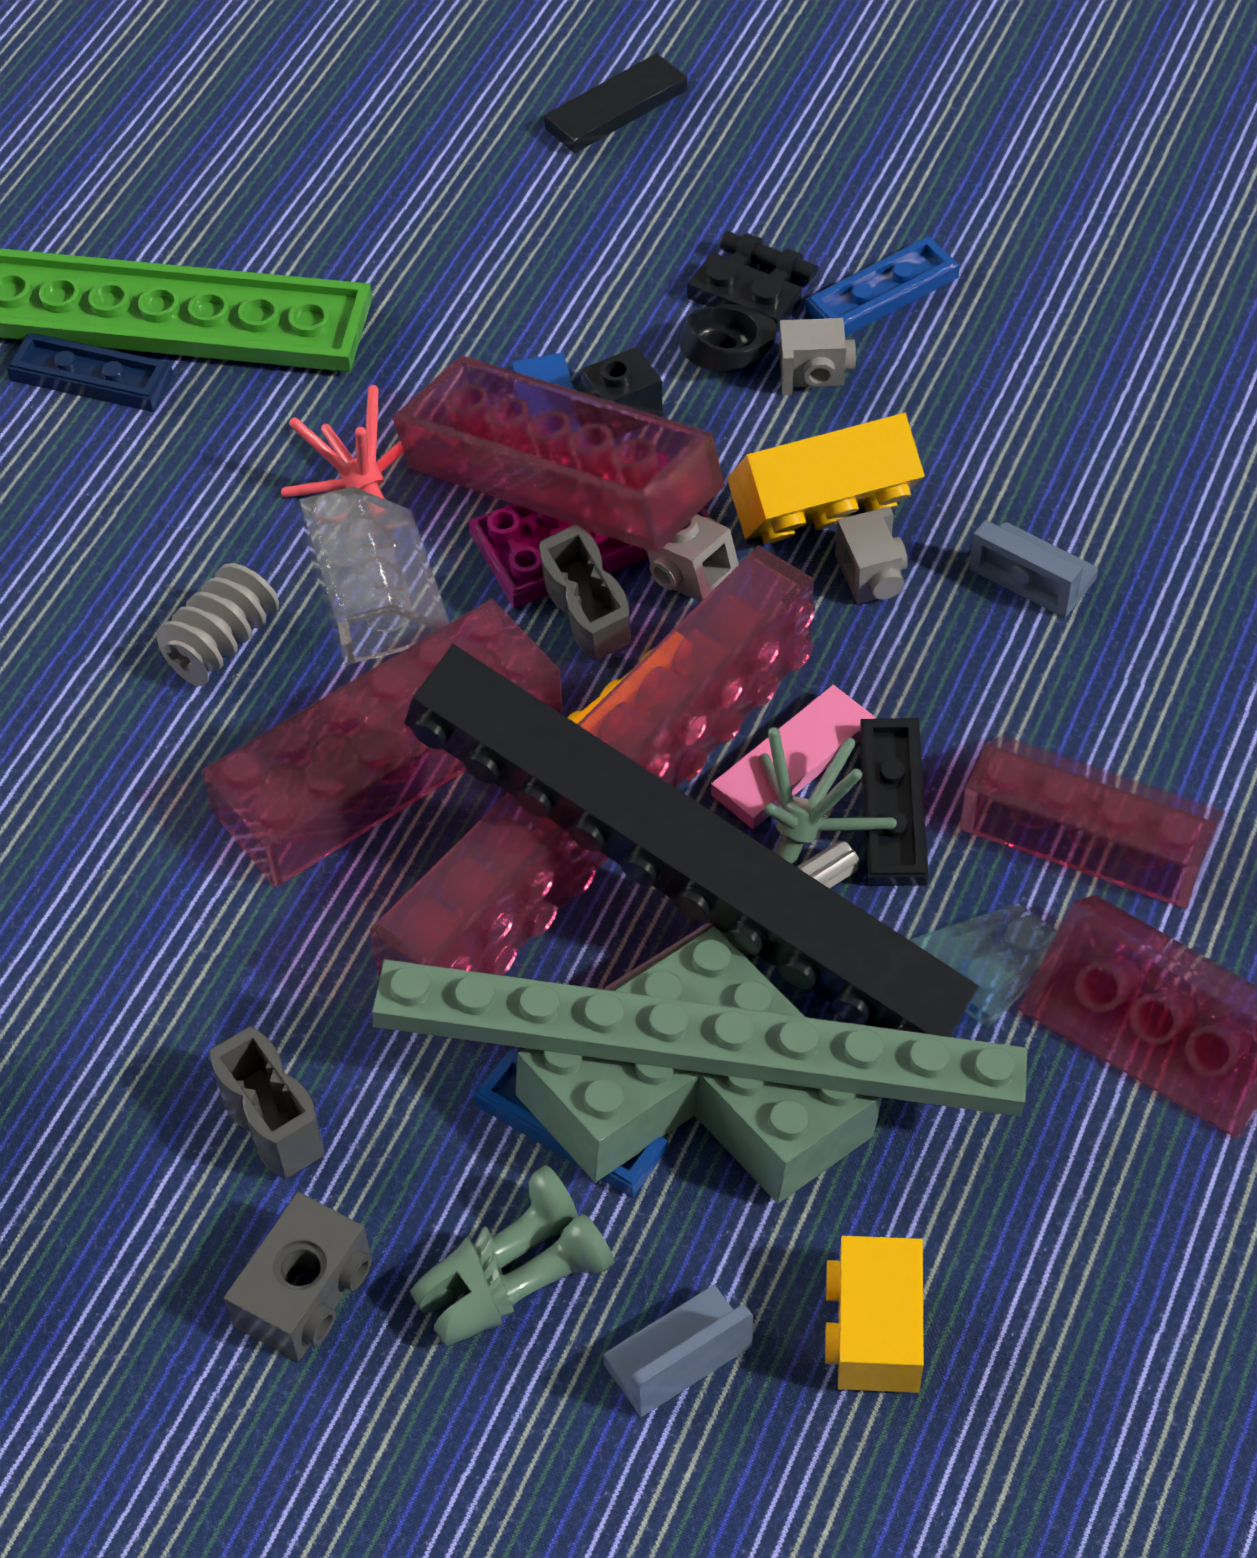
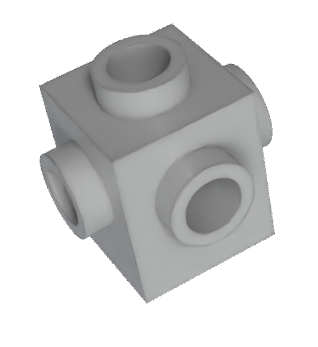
M680 508L644 539L650 560V572L655 582L665 589H673L702 603H705L740 572L730 528L717 523L709 517H702L686 509Z

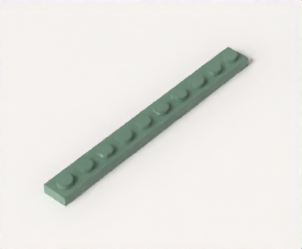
M384 959L372 1011L373 1027L1020 1117L1025 1105L1026 1047Z

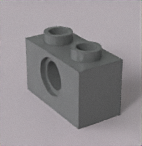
M297 1192L223 1298L232 1325L300 1362L311 1344L319 1345L328 1335L335 1320V1308L347 1290L355 1291L358 1289L370 1270L372 1256L365 1226ZM311 1272L318 1274V1277L308 1285L294 1286L290 1284L296 1276L302 1273Z

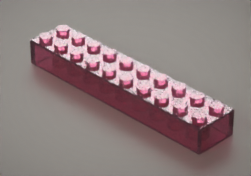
M757 546L578 725L675 788L685 779L687 781L694 779L705 765L707 756L721 742L728 743L738 733L743 719L756 706L762 707L766 705L776 692L778 683L791 670L798 671L809 659L813 650L811 626L815 614V606L813 605L814 578L762 547ZM508 792L370 928L379 980L384 959L504 975L512 966L517 952L532 936L539 937L545 933L554 921L558 909L572 895L577 897L589 887L595 876V871L608 857L599 851L591 852L580 847L572 840L567 830L547 817L540 818L528 813L519 805L516 797Z

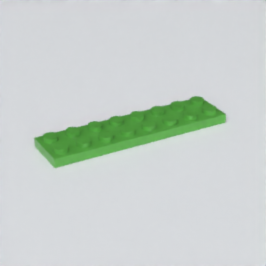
M0 248V338L24 340L28 333L102 348L351 372L372 301L370 283Z

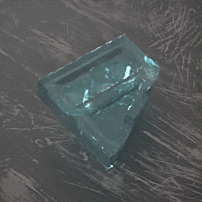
M1020 903L909 939L979 985L965 1012L987 1029L1065 951L1067 943L1066 936Z

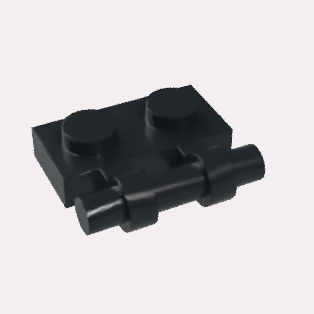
M726 231L721 239L720 249L733 254V256L729 259L712 252L687 283V298L705 306L734 304L755 308L767 313L774 319L778 333L780 330V320H788L801 303L802 287L792 283L797 279L811 285L817 277L818 265L803 260L801 253L789 248L782 252L764 245L763 239L753 234L745 233L741 236L731 231ZM756 263L774 271L771 274H767L752 267Z

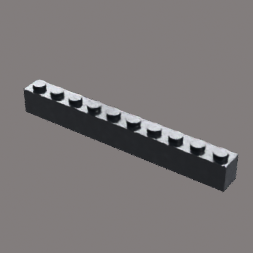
M455 644L450 646L413 695L404 724L411 728L413 734L420 742L432 749H443L463 762L467 771L476 779L488 784L495 783L515 796L519 805L528 813L540 818L547 817L567 830L572 840L580 847L591 852H601L619 864L626 876L634 882L643 886H653L673 899L675 906L686 916L698 921L705 920L712 926H715L726 934L729 942L738 950L749 955L760 956L777 967L782 977L793 986L804 990H812L832 1003L834 1010L845 1020L866 1026L950 1037L978 989L979 985Z

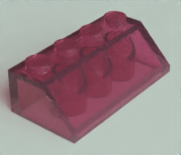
M1000 735L986 743L966 785L960 829L1188 909L1226 811Z
M1095 894L1074 901L1018 1010L1236 1139L1240 1138L1257 1113V986Z

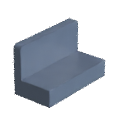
M984 520L973 534L969 570L1064 618L1067 617L1097 578L1098 568L1010 523H1002L999 527Z
M714 1284L603 1354L604 1366L639 1416L643 1417L751 1348L753 1314L745 1304L733 1310Z

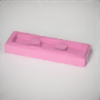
M834 684L778 729L784 749L792 796L828 768L846 738H853L855 745L860 741V719H875V716ZM769 737L711 783V796L751 829L756 828L769 817L765 812L767 804L772 803L781 807L759 762V756L763 753L768 754L772 759Z

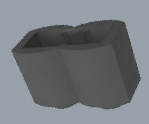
M575 524L540 541V554L547 592L556 606L569 615L571 632L580 649L596 661L631 644L629 606L626 595L614 577L603 570L599 548L588 532Z
M248 1027L210 1050V1059L224 1106L238 1125L251 1132L256 1152L270 1171L281 1178L287 1179L324 1156V1145L312 1099L297 1080L284 1073L279 1054L265 1035Z

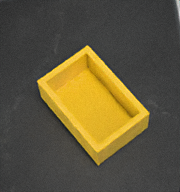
M905 412L747 454L727 477L745 540L762 536L763 543L769 544L794 536V529L813 522L815 530H821L836 526L837 519L845 518L846 515L860 509H865V512L890 506L891 510L898 507L897 501L911 496L910 489L923 479L925 475Z

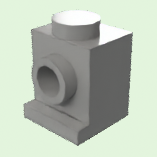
M843 318L780 320L779 365L782 395H793V387L844 385L845 371H855L856 347L854 339H845Z
M890 506L837 519L835 556L857 604L876 599L892 598L904 588L905 582L901 575V570L907 568V554L901 538L892 537L894 514Z

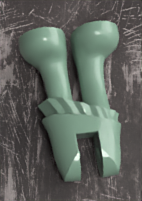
M545 1165L531 1175L528 1182L531 1206L519 1219L494 1236H491L486 1226L483 1227L473 1244L466 1237L453 1253L432 1267L410 1290V1295L422 1313L436 1311L468 1289L471 1291L446 1309L434 1324V1331L446 1346L461 1342L483 1330L502 1326L501 1318L513 1314L514 1304L529 1294L574 1273H601L614 1265L613 1255L602 1234L589 1217L585 1214L578 1216L574 1202L566 1187L549 1166ZM560 1236L551 1247L507 1274H502L501 1268L543 1242Z

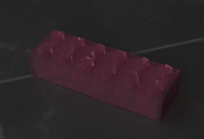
M463 355L458 357L392 417L410 468L564 522L576 524L587 530L654 553H658L725 486L711 432Z
M493 598L201 770L212 812L275 888L467 770L463 762L443 749L436 750L424 745L415 737L411 728L404 724L413 695L452 644H455L559 713L563 711L560 669Z

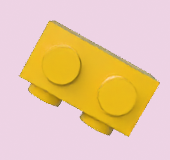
M842 1236L839 1261L827 1260L826 1301H839L838 1323L826 1322L825 1364L838 1365V1389L919 1393L924 1366L923 1239Z

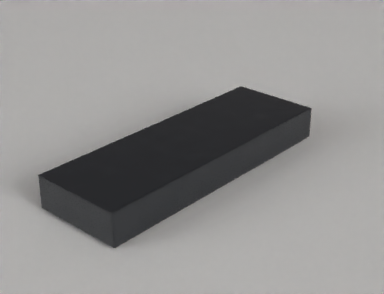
M655 53L544 115L545 129L573 153H577L687 91V76L658 53Z
M919 718L860 719L864 817L873 818L892 817L897 821L894 829L864 830L867 886H927L929 876Z

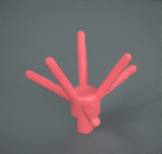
M376 385L368 387L366 429L358 427L355 431L357 458L353 459L329 424H323L321 431L333 450L298 418L293 417L290 419L289 425L339 471L341 478L284 487L281 490L283 497L288 498L347 489L351 497L360 496L369 517L377 516L389 509L379 488V485L384 482L382 472L412 444V438L409 436L403 437L376 462L379 394Z

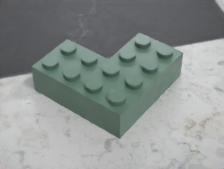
M715 926L615 990L618 992L805 1017ZM525 1048L517 1053L516 1096L595 1183L642 1152L655 1139L661 1136L664 1137L695 1116L773 1200L779 1204L874 1136L883 1098Z

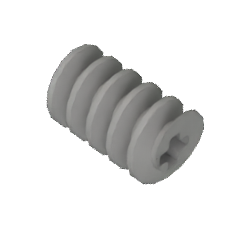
M235 563L224 564L215 573V578H210L201 587V592L195 593L186 602V607H180L172 615V621L165 622L157 630V642L162 655L173 670L185 681L194 686H204L209 681L207 670L211 672L220 670L224 666L222 656L231 658L238 651L237 642L246 643L252 637L251 628L260 629L266 623V614L273 615L279 610V600L276 592L266 580L249 568Z

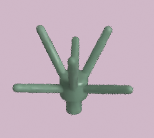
M776 727L769 729L768 737L772 759L768 754L763 753L759 756V762L781 804V807L772 803L765 806L766 814L777 820L775 827L782 833L775 851L776 854L795 865L804 842H813L818 831L894 829L896 827L897 821L892 817L823 818L862 778L861 770L853 769L828 793L855 747V740L853 738H846L810 798L805 799L792 796L780 731Z

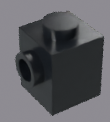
M638 347L580 369L582 392L577 394V402L582 416L588 423L594 422L606 440L663 417L662 380Z

